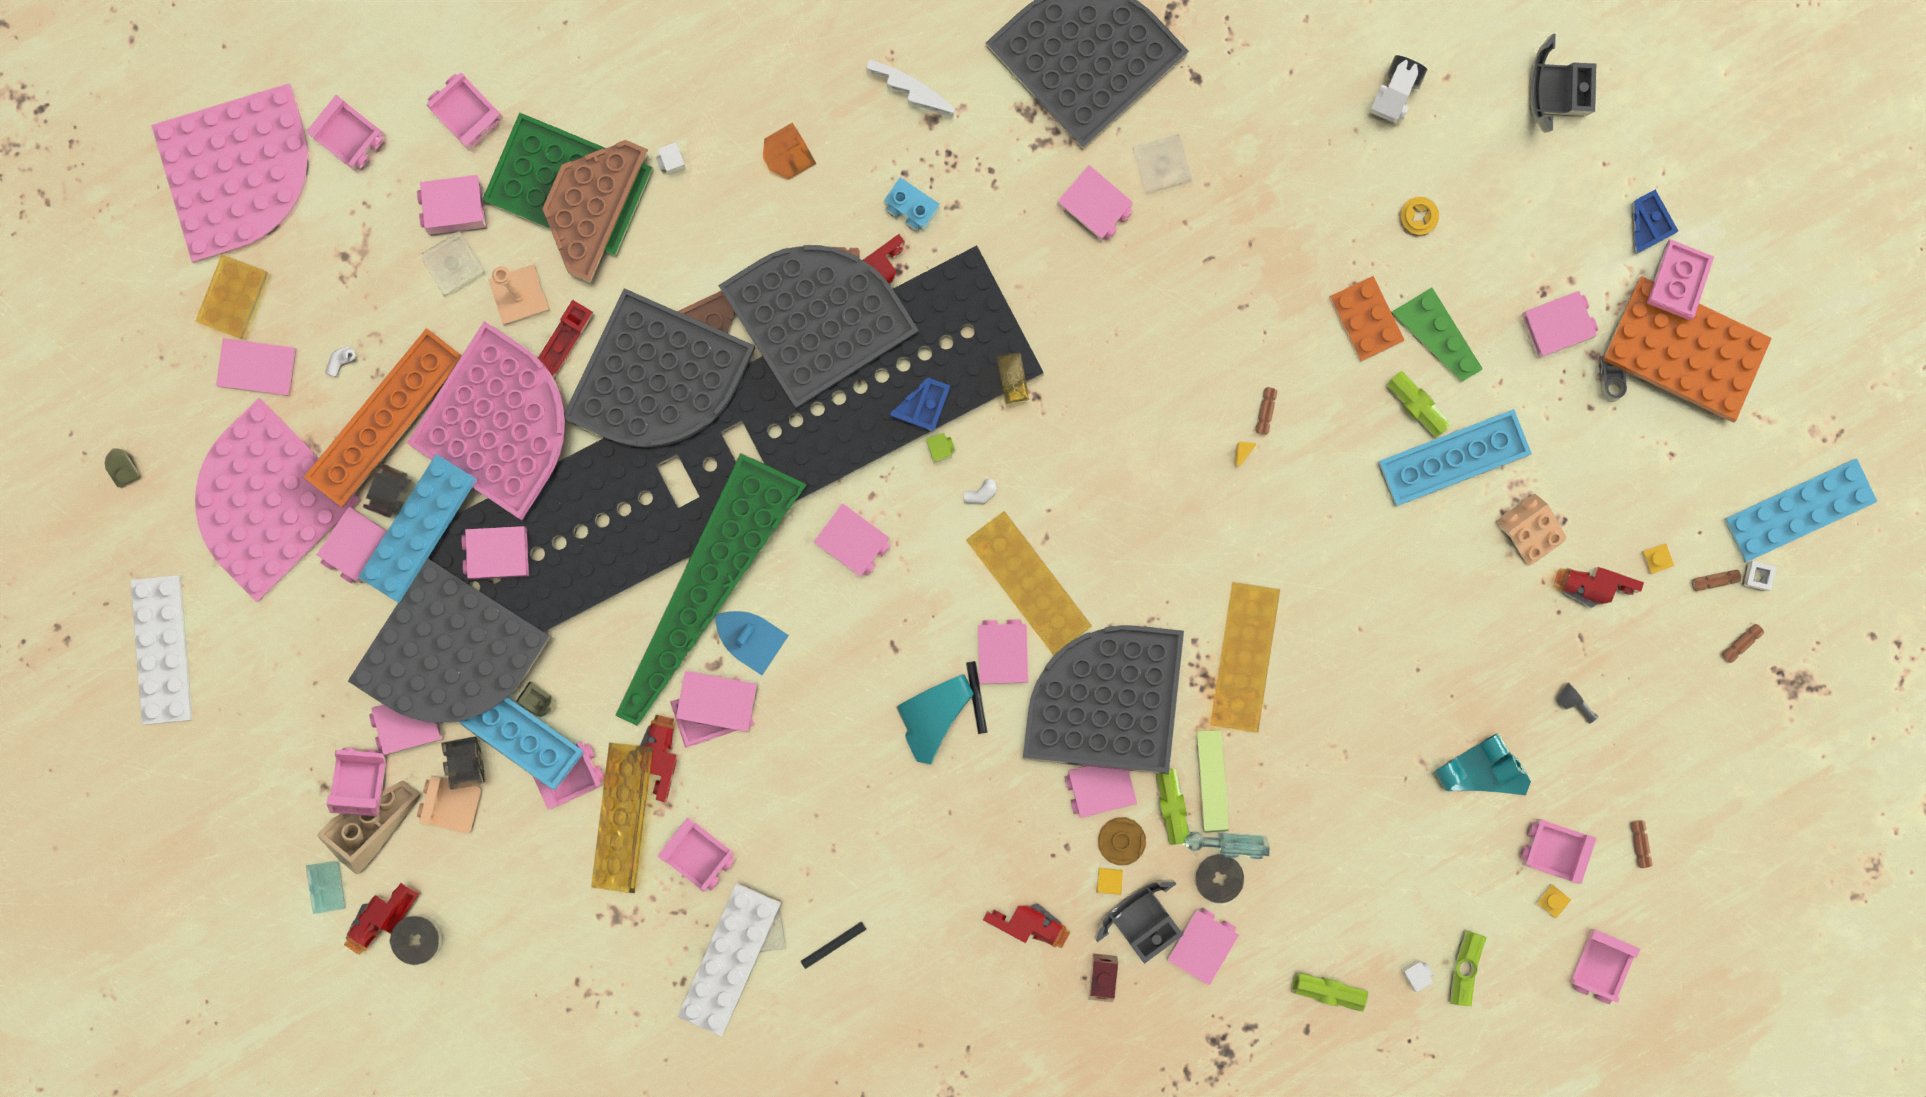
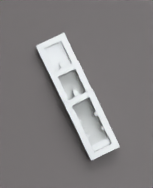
M869 59L866 68L867 73L887 78L888 89L909 94L907 99L909 105L954 117L955 108L938 93L917 79L893 67Z

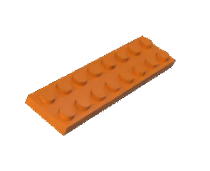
M426 328L303 478L343 508L442 388L462 355Z

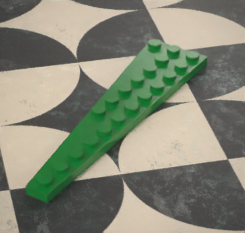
M739 454L615 716L638 726L699 636L728 598L744 572L749 568L758 552L763 548L784 515L807 485L806 483L747 455Z

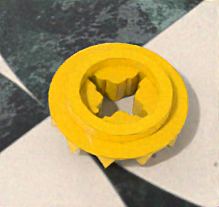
M1414 197L1403 205L1400 219L1403 227L1411 234L1424 235L1436 227L1439 220V211L1432 200L1426 197ZM1415 210H1417L1419 213L1422 211L1424 212L1426 210L1428 211L1426 212V215L1423 217L1424 223L1420 220L1412 222L1414 216L1416 215L1414 212Z

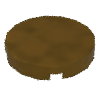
M1126 817L1114 818L1108 821L1101 828L1098 836V848L1102 856L1110 863L1118 866L1129 865L1137 861L1142 856L1146 847V835L1142 827L1136 821Z

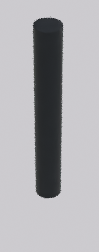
M976 661L966 662L970 687L974 693L972 701L978 734L988 733Z
M861 921L801 960L800 962L803 967L807 969L867 930L863 922Z

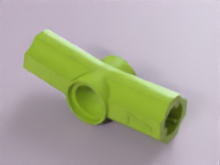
M1400 371L1387 383L1386 386L1403 402V406L1416 420H1419L1435 438L1451 425L1449 420L1435 407V402L1422 388L1419 389L1403 371Z
M1170 769L1169 775L1156 774L1161 796L1159 801L1163 820L1166 822L1170 845H1177L1189 842L1190 834L1186 821L1187 811L1184 796L1180 790L1177 770Z
M1466 930L1457 960L1453 964L1454 974L1450 1004L1472 1007L1475 976L1478 971L1477 966L1487 937ZM1463 962H1469L1471 965V971L1467 975H1462L1459 970Z
M1297 973L1292 984V993L1314 998L1318 1002L1336 1007L1340 1005L1363 1012L1368 999V991L1343 985V982L1324 977L1320 979L1315 976Z

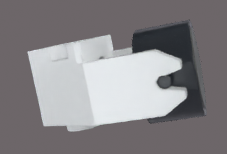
M1395 55L1386 74L1387 77L1392 79L1389 87L1381 85L1370 113L1393 123H1397L1398 118L1404 119L1409 108L1405 103L1412 88L1420 89L1428 69L1412 59Z

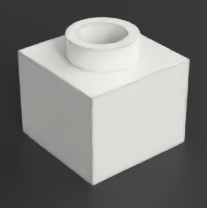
M676 142L658 149L660 156L656 157L661 171L666 169L667 174L670 175L686 169Z
M1755 561L1749 562L1743 586L1770 591L1776 566ZM1756 572L1761 574L1760 581L1754 579Z
M1417 960L1401 970L1414 992H1419L1433 983L1430 977L1434 974L1427 963L1422 964L1421 961Z

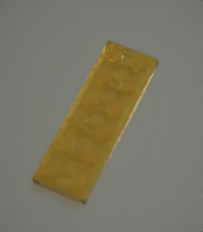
M1005 511L966 539L967 543L1053 656L1065 645L1092 627Z
M1232 582L1210 720L1211 726L1258 733L1280 589Z
M609 742L591 883L592 888L635 893L652 747Z

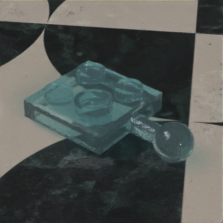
M1194 831L1190 832L1185 838V845L1192 851H1198L1202 847L1219 848L1220 853H1224V856L1231 858L1239 857V854L1248 855L1252 859H1263V856H1269L1270 851L1267 836L1218 833V838L1203 837L1201 833Z

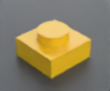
M1666 543L1642 551L1650 574L1674 566Z
M1551 884L1536 903L1552 917L1557 918L1571 899Z

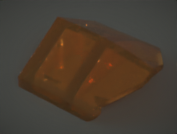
M793 122L764 138L763 159L771 171L785 179L790 180L816 165L812 154Z

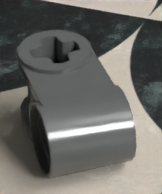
M1599 356L1598 366L1602 396L1608 402L1618 401L1627 391L1626 371L1603 361L1604 356ZM1610 384L1618 386L1620 390L1619 395H1613L1609 392Z

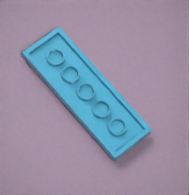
M1513 409L1378 462L1395 506H1399L1529 456L1532 453L1516 412Z
M435 454L358 578L400 603L477 479Z
M1856 458L1731 515L1724 520L1744 562H1748L1878 501Z
M506 698L488 712L477 717L457 721V723L554 792L584 754L583 750L509 698Z

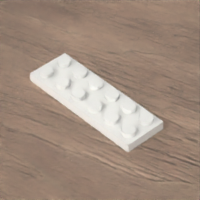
M181 576L130 580L142 725L192 720Z
M736 883L678 1014L679 1018L719 1036H723L781 902Z

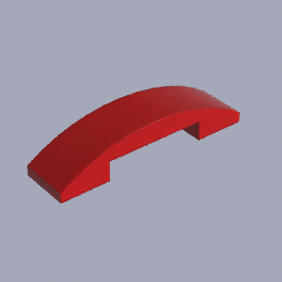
M573 299L538 357L549 370L553 379L569 357L593 314L591 310Z

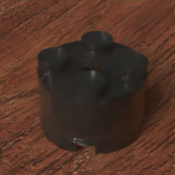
M380 463L379 468L383 470L381 473H375L366 499H369L370 502L369 504L364 503L363 508L391 518L392 515H398L403 503L398 500L402 492L407 493L411 479L407 478L408 473Z
M476 736L441 743L444 757L447 756V761L443 762L445 776H448L451 790L484 784L485 769L480 756V744Z
M1224 854L1208 855L1199 862L1194 872L1193 879L1196 890L1203 898L1211 902H1229L1236 898L1243 889V870L1240 864L1230 856ZM1216 872L1225 875L1221 885L1213 882Z
M413 915L399 921L392 930L389 940L394 955L406 964L419 965L435 958L442 948V930L438 923L428 916ZM420 935L419 941L421 945H414L412 943L414 940L412 936Z

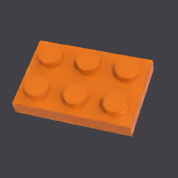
M1374 276L1329 297L1360 362L1405 341Z

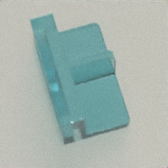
M332 861L306 865L313 914L344 909L346 906L339 862Z

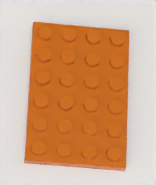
M1640 276L1603 361L1734 423L1740 414L1772 338L1700 303L1692 321L1647 304L1654 282Z

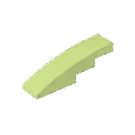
M1221 730L1197 732L1204 833L1229 831Z

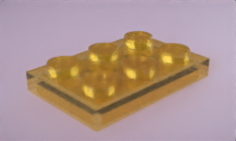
M221 254L195 322L242 339L268 272Z

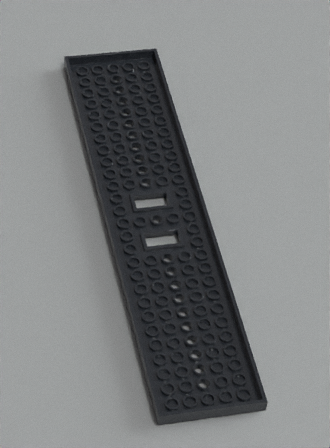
M976 245L893 288L918 328V333L798 408L794 407L762 356L748 363L736 391L727 406L713 422L695 435L680 442L659 447H632L603 438L556 463L549 479L523 520L487 498L453 517L428 559L467 584L470 581H477L480 585V592L539 630L547 633L691 557L736 463L721 434L727 429L743 422L764 464L807 484L793 503L794 505L931 434L932 431L890 416L891 412L907 396L914 392L925 379L931 378L951 386L936 425V431L1044 375V372ZM970 325L974 328L975 333L971 338H965L961 335V328L963 326ZM949 336L952 338L953 345L950 349L941 348L939 341L942 337ZM923 347H927L932 351V356L928 360H922L918 357V351ZM905 358L910 361V368L907 371L898 370L896 364L899 359ZM884 369L889 373V378L886 382H878L875 379V374L878 370ZM859 380L865 381L868 385L866 392L862 394L855 392L853 388L854 384ZM839 391L846 395V401L841 405H837L832 401L833 394ZM814 403H822L825 410L822 415L815 416L811 413V406ZM793 414H800L803 417V423L799 427H793L789 423V419ZM778 425L781 427L782 433L778 438H772L768 435L770 426ZM677 455L699 495V498L679 508L657 468L658 465ZM713 458L717 461V467L714 471L709 472L704 469L703 464L706 459ZM648 491L652 494L653 499L650 504L643 505L640 503L639 496L642 492ZM621 503H628L631 506V512L627 516H621L618 513V506ZM607 514L609 516V524L606 527H599L597 525L596 518L598 515ZM579 525H585L588 529L587 536L582 539L575 536V528ZM521 526L527 528L529 576L501 578L498 583H491L489 579H468L467 574L463 573V560H467L466 550L462 549V535H466L465 529ZM557 536H563L566 539V546L561 550L555 549L553 546V541ZM536 547L543 548L545 552L544 558L540 561H535L531 555Z

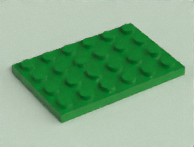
M519 112L482 201L550 229L542 208L561 165L583 158L585 155L605 149V147ZM642 164L604 252L616 257L653 170L651 166Z

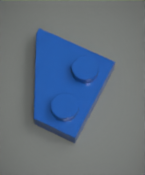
M1656 189L1633 201L1636 254L1679 231Z
M927 378L891 412L890 416L934 432L951 386Z

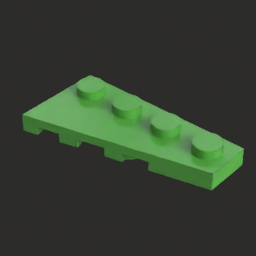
M1433 287L1391 312L1460 382L1483 369Z

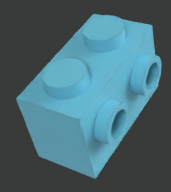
M901 177L884 199V205L887 206L885 210L895 217L900 215L905 218V223L916 231L918 228L924 231L940 208L938 202Z

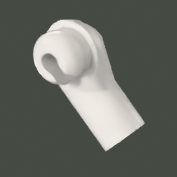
M343 347L332 352L325 374L337 377L340 365L353 361L356 355L355 351L350 347Z
M992 479L984 480L983 486L977 492L964 491V503H987L996 493L995 481Z

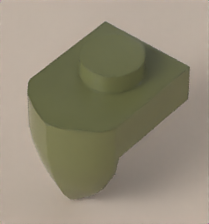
M112 448L108 452L104 462L105 469L117 488L139 477V472L124 450Z
M532 682L526 685L516 700L518 704L539 717L549 714L554 706L553 697Z

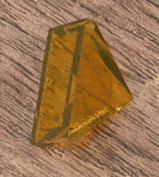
M1020 352L996 357L1005 404L1029 400Z

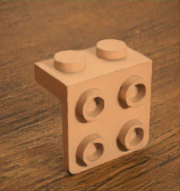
M1536 494L1525 498L1521 504L1504 513L1496 521L1499 528L1511 537L1524 562L1528 565L1534 564L1566 540V535L1549 505Z
M431 776L430 780L426 779L423 793L426 794L424 804L420 803L417 817L420 818L419 823L462 833H470L481 788L476 785L439 776Z

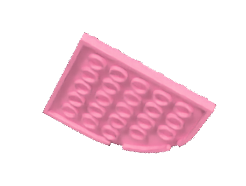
M290 83L151 125L193 263L247 247L263 239L287 218L296 205L306 180L308 144Z
M484 321L407 441V444L431 460L437 454L477 479L473 485L474 489L517 518L523 520L553 472L561 452L565 426L561 395L551 373L535 354Z
M258 398L215 441L203 461L195 493L197 522L208 550L220 566L256 602H259L337 525L348 507L354 508L362 501L354 494L346 505L341 508L303 478L319 457L261 398Z

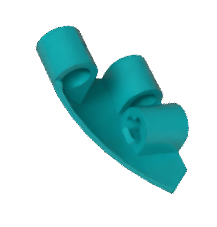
M965 674L934 686L896 707L907 729L905 734L907 743L917 762L929 765L933 763L936 753L952 723L965 704L974 695Z
M1499 733L1475 745L1434 771L1445 791H1488L1526 796L1531 784V779L1521 762L1515 755H1511Z

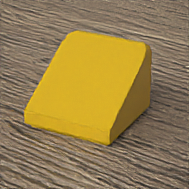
M1239 441L1236 444L1234 462L1236 468L1241 466L1257 443Z
M1099 868L1096 892L1121 895L1123 870Z

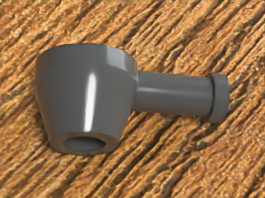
M1569 682L1562 688L1557 696V700L1566 710L1577 707L1586 717L1589 724L1599 717Z

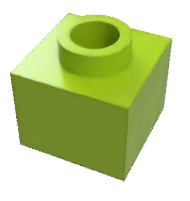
M945 433L926 438L933 463L952 458L951 451H954L955 448L951 437L946 438Z

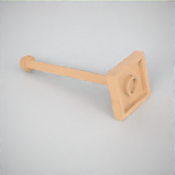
M534 264L511 272L506 267L500 266L493 271L492 278L488 279L503 325L550 311Z

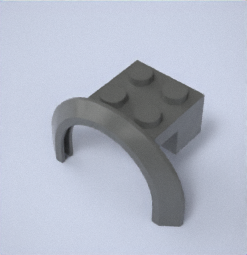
M1556 34L1550 35L1539 48L1535 57L1531 78L1532 113L1535 121L1544 133L1553 131V116L1547 117L1544 114L1588 116L1595 112L1597 64L1577 62L1569 65L1545 64L1549 52L1555 49Z
M1173 879L1155 880L1125 898L1100 921L1095 934V940L1099 942L1109 934V927L1115 923L1144 964L1183 936L1181 930L1153 894L1160 890L1167 892L1176 885V882Z

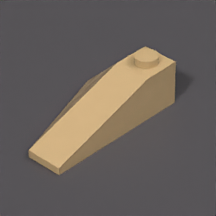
M402 780L382 791L378 817L340 814L334 817L317 836L341 863L357 875L376 856L419 799L420 794Z

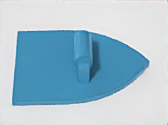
M730 611L715 615L717 631L726 649L735 658L760 675L764 674L789 636L767 620L752 613Z

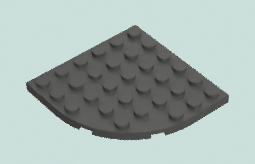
M1034 0L985 43L1082 149L1189 53L1187 48L1159 18L1137 0Z
M803 245L781 249L759 259L718 285L795 408L803 405L919 332L886 279L875 268L859 257L834 247Z
M624 288L564 412L565 421L607 440L632 447H659L680 442L703 430L724 410L736 391L756 347L753 344Z
M427 558L402 600L396 605L350 676L348 682L388 708L409 718L434 723L464 721L488 712L508 698L525 678L550 639V636Z
M1131 625L1110 626L1092 633L1088 632L1065 645L1047 663L1034 686L1028 709L1023 759L1169 775L1184 631Z

